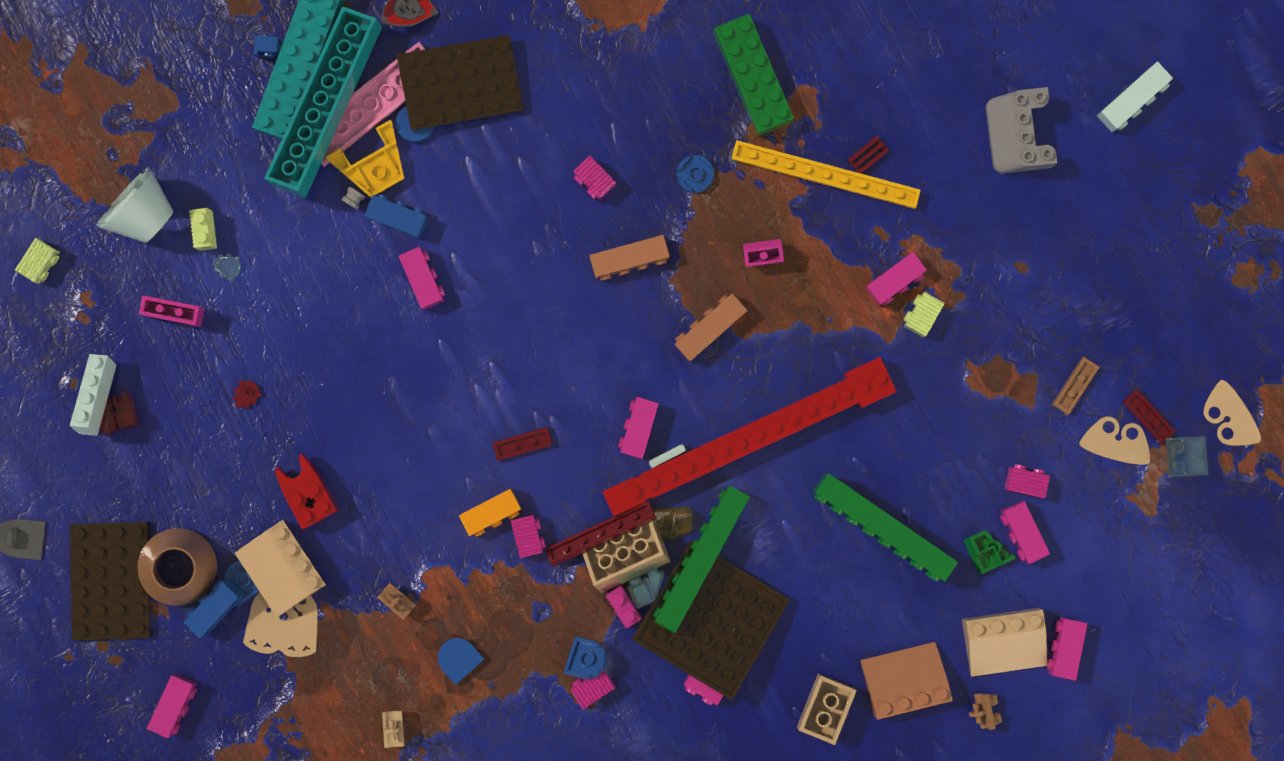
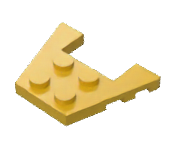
M391 120L376 128L385 146L355 164L350 165L341 148L326 156L331 164L371 198L372 195L376 196L404 180Z

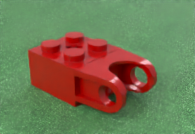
M300 454L298 457L301 473L298 477L290 478L281 467L275 468V473L283 495L302 529H307L338 512L340 509L324 479L304 454ZM310 498L311 500L315 499L316 501L313 504L314 508L312 506H309Z

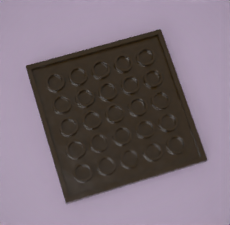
M690 540L631 640L732 701L790 599L717 556L676 633L673 634L655 624L654 612L658 606H663L665 601L662 598L667 589L671 591L674 586L672 580L677 572L681 573L683 569L681 563L685 556H690L693 551L690 547L694 541Z

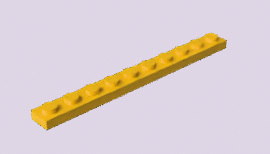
M737 140L731 160L912 209L916 208L920 189Z

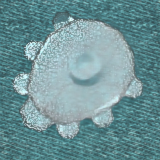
M229 253L226 254V257L220 254L219 259L215 258L213 260L214 272H219L220 278L225 277L228 281H232L240 273V258L238 256L235 258L231 257Z

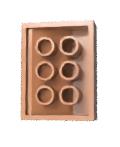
M935 642L860 660L873 714L877 720L953 701Z

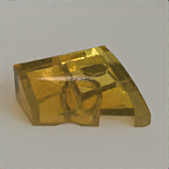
M689 506L653 509L657 518L654 522L663 542L668 539L672 541L678 535L692 530V513Z

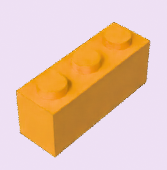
M509 489L460 514L459 517L468 535L474 534L477 537L485 533L484 528L491 525L493 529L502 524V519L508 517L510 520L520 515L518 511L522 508L513 490Z

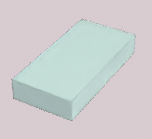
M681 444L650 460L649 464L651 468H654L681 454L686 449Z

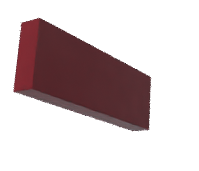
M1135 389L1122 401L1125 407L1160 445L1176 432L1138 389Z
M548 427L492 443L497 461L553 445Z

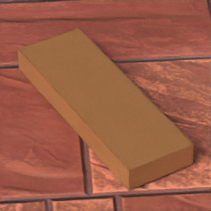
M1082 357L1053 401L1052 406L1069 415L1100 367L1087 358Z

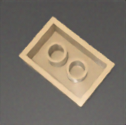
M818 673L798 722V730L835 745L857 690L854 687Z

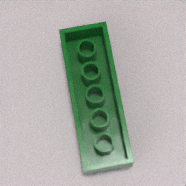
M750 14L715 27L713 31L714 37L756 136L759 137L792 123L794 117Z

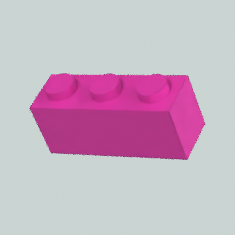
M417 247L399 255L421 309L425 310L443 302L442 296H445V292L442 286H438L435 281L438 276L435 269L429 267L427 261H430L427 251Z
M912 252L867 285L865 289L878 306L882 303L886 306L894 300L892 296L895 293L899 292V294H902L909 288L907 284L912 281L917 283L925 277L923 273L926 271V268L914 252Z
M143 295L139 314L201 327L205 308Z
M636 397L635 401H631L629 411L632 414L630 419L626 418L623 429L627 431L625 438H620L618 448L621 449L620 453L643 459L659 403Z
M1020 501L1000 511L1002 514L1000 516L1001 522L1005 527H1008L1010 531L1008 534L1013 544L1016 543L1019 549L1017 554L1022 562L1031 564L1050 554L1025 501Z
M1060 617V620L1056 622V640H1053L1051 645V651H1053L1052 659H1049L1047 664V670H1049L1050 675L1076 681L1088 623Z
M178 673L171 675L147 729L166 738L173 736V734L176 735L181 726L179 721L181 717L186 715L189 706H187L189 699H193L197 692L195 688L197 682Z

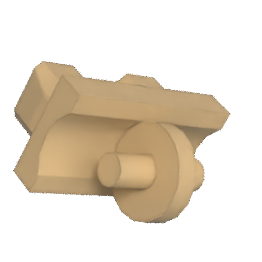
M402 710L382 712L384 748L405 746Z

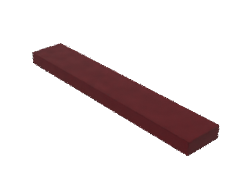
M648 500L545 548L551 566L554 567L657 518L651 502Z

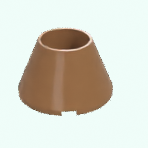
M174 528L158 533L146 543L138 560V576L145 591L155 600L172 606L187 605L200 599L211 588L217 574V558L211 544L203 536L189 529ZM171 549L181 550L192 559L194 572L187 584L172 586L160 577L158 563L166 551Z

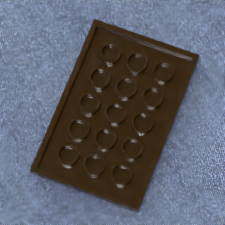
M510 35L396 54L411 131L524 111Z
M149 522L70 524L72 641L151 637L150 595L143 588L138 576L139 556L149 541Z

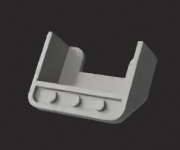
M1048 87L1018 90L994 97L986 104L992 163L996 172L1004 174L1047 169L1057 164L1056 151L1052 146H1036L1031 109L1044 107L1048 103Z

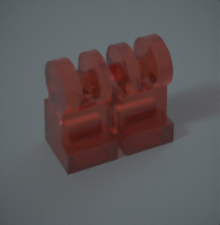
M128 391L122 392L123 401H121L118 394L112 396L113 404L107 398L99 428L100 435L108 436L120 432L122 429L126 430L141 425L133 399Z

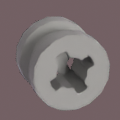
M349 187L347 195L343 196L341 200L358 210L360 207L359 203L365 199V196Z

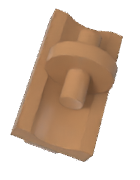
M391 582L377 596L379 600L402 620L416 606L413 601Z
M974 694V711L969 712V717H975L976 723H980L981 729H996L995 725L1002 722L999 712H992L991 706L998 703L997 695Z

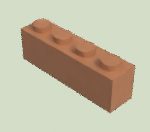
M664 235L589 255L595 278H600V281L610 279L611 275L617 273L619 276L630 273L629 270L637 268V271L647 269L649 264L662 265L667 263L666 260L669 259Z
M725 294L718 301L720 305L715 309L713 307L709 308L704 313L706 317L703 320L699 321L697 319L689 326L691 330L687 334L682 332L675 339L677 342L674 346L689 362L748 311L733 294L730 296Z

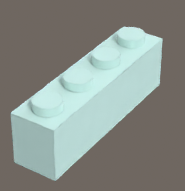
M1157 61L1103 109L1097 117L1111 132L1116 129L1122 130L1128 124L1126 120L1131 116L1134 119L1142 112L1140 108L1144 104L1147 106L1156 99L1154 95L1158 91L1163 93L1170 86L1168 82L1173 78Z
M89 354L70 422V427L79 434L98 435L117 365L107 355Z

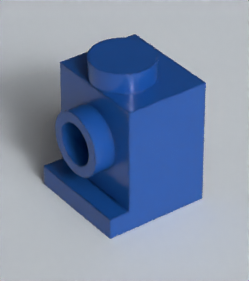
M255 35L253 54L261 59V55L264 58L274 59L275 56L279 55L283 43L278 37Z

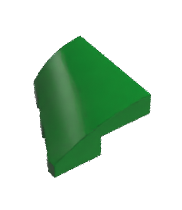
M985 530L963 540L979 575L1016 559L1013 553H1008L1002 547L1003 545L993 540L992 536Z

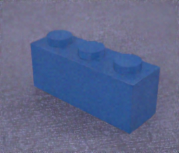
M381 194L378 197L372 195L364 217L412 237L421 238L428 221L424 211L417 208L410 210L406 204L399 201L396 204L389 201L390 198Z
M230 579L216 582L212 587L213 591L200 599L199 602L201 604L187 613L188 618L183 623L199 639L207 636L245 595Z

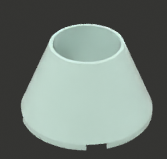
M149 167L145 169L144 174L140 173L116 198L108 212L102 215L97 226L144 243L148 242L163 227L173 214V209Z

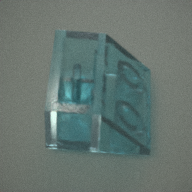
M1206 436L1166 438L1169 477L1208 475Z
M656 568L647 572L648 576L642 579L638 576L629 580L630 584L627 585V588L637 609L655 601L665 575L663 569L658 570Z

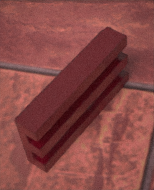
M876 136L847 161L857 173L861 174L884 156L889 149ZM874 143L878 144L874 149H872L869 153L862 157L858 162L854 163L853 160H855L858 156L865 152ZM880 148L883 150L865 166L859 169L858 166L861 163H863L866 159H868L871 155H873L877 150H879Z

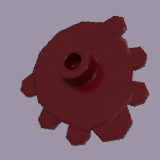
M241 380L239 381L238 388L234 389L236 396H233V400L237 401V408L244 406L248 409L250 407L249 404L256 405V399L261 397L262 393L259 392V388L254 382Z

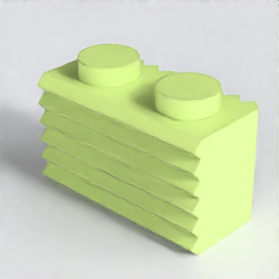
M208 208L190 210L191 232H193L192 239L194 240L192 242L194 243L193 247L200 251L217 249L213 211Z
M35 238L15 271L40 284L48 277L49 272L47 271L51 265L53 266L57 263L60 251Z
M926 292L916 296L913 301L914 309L912 312L908 311L903 319L906 322L904 327L923 338L927 336L945 304Z

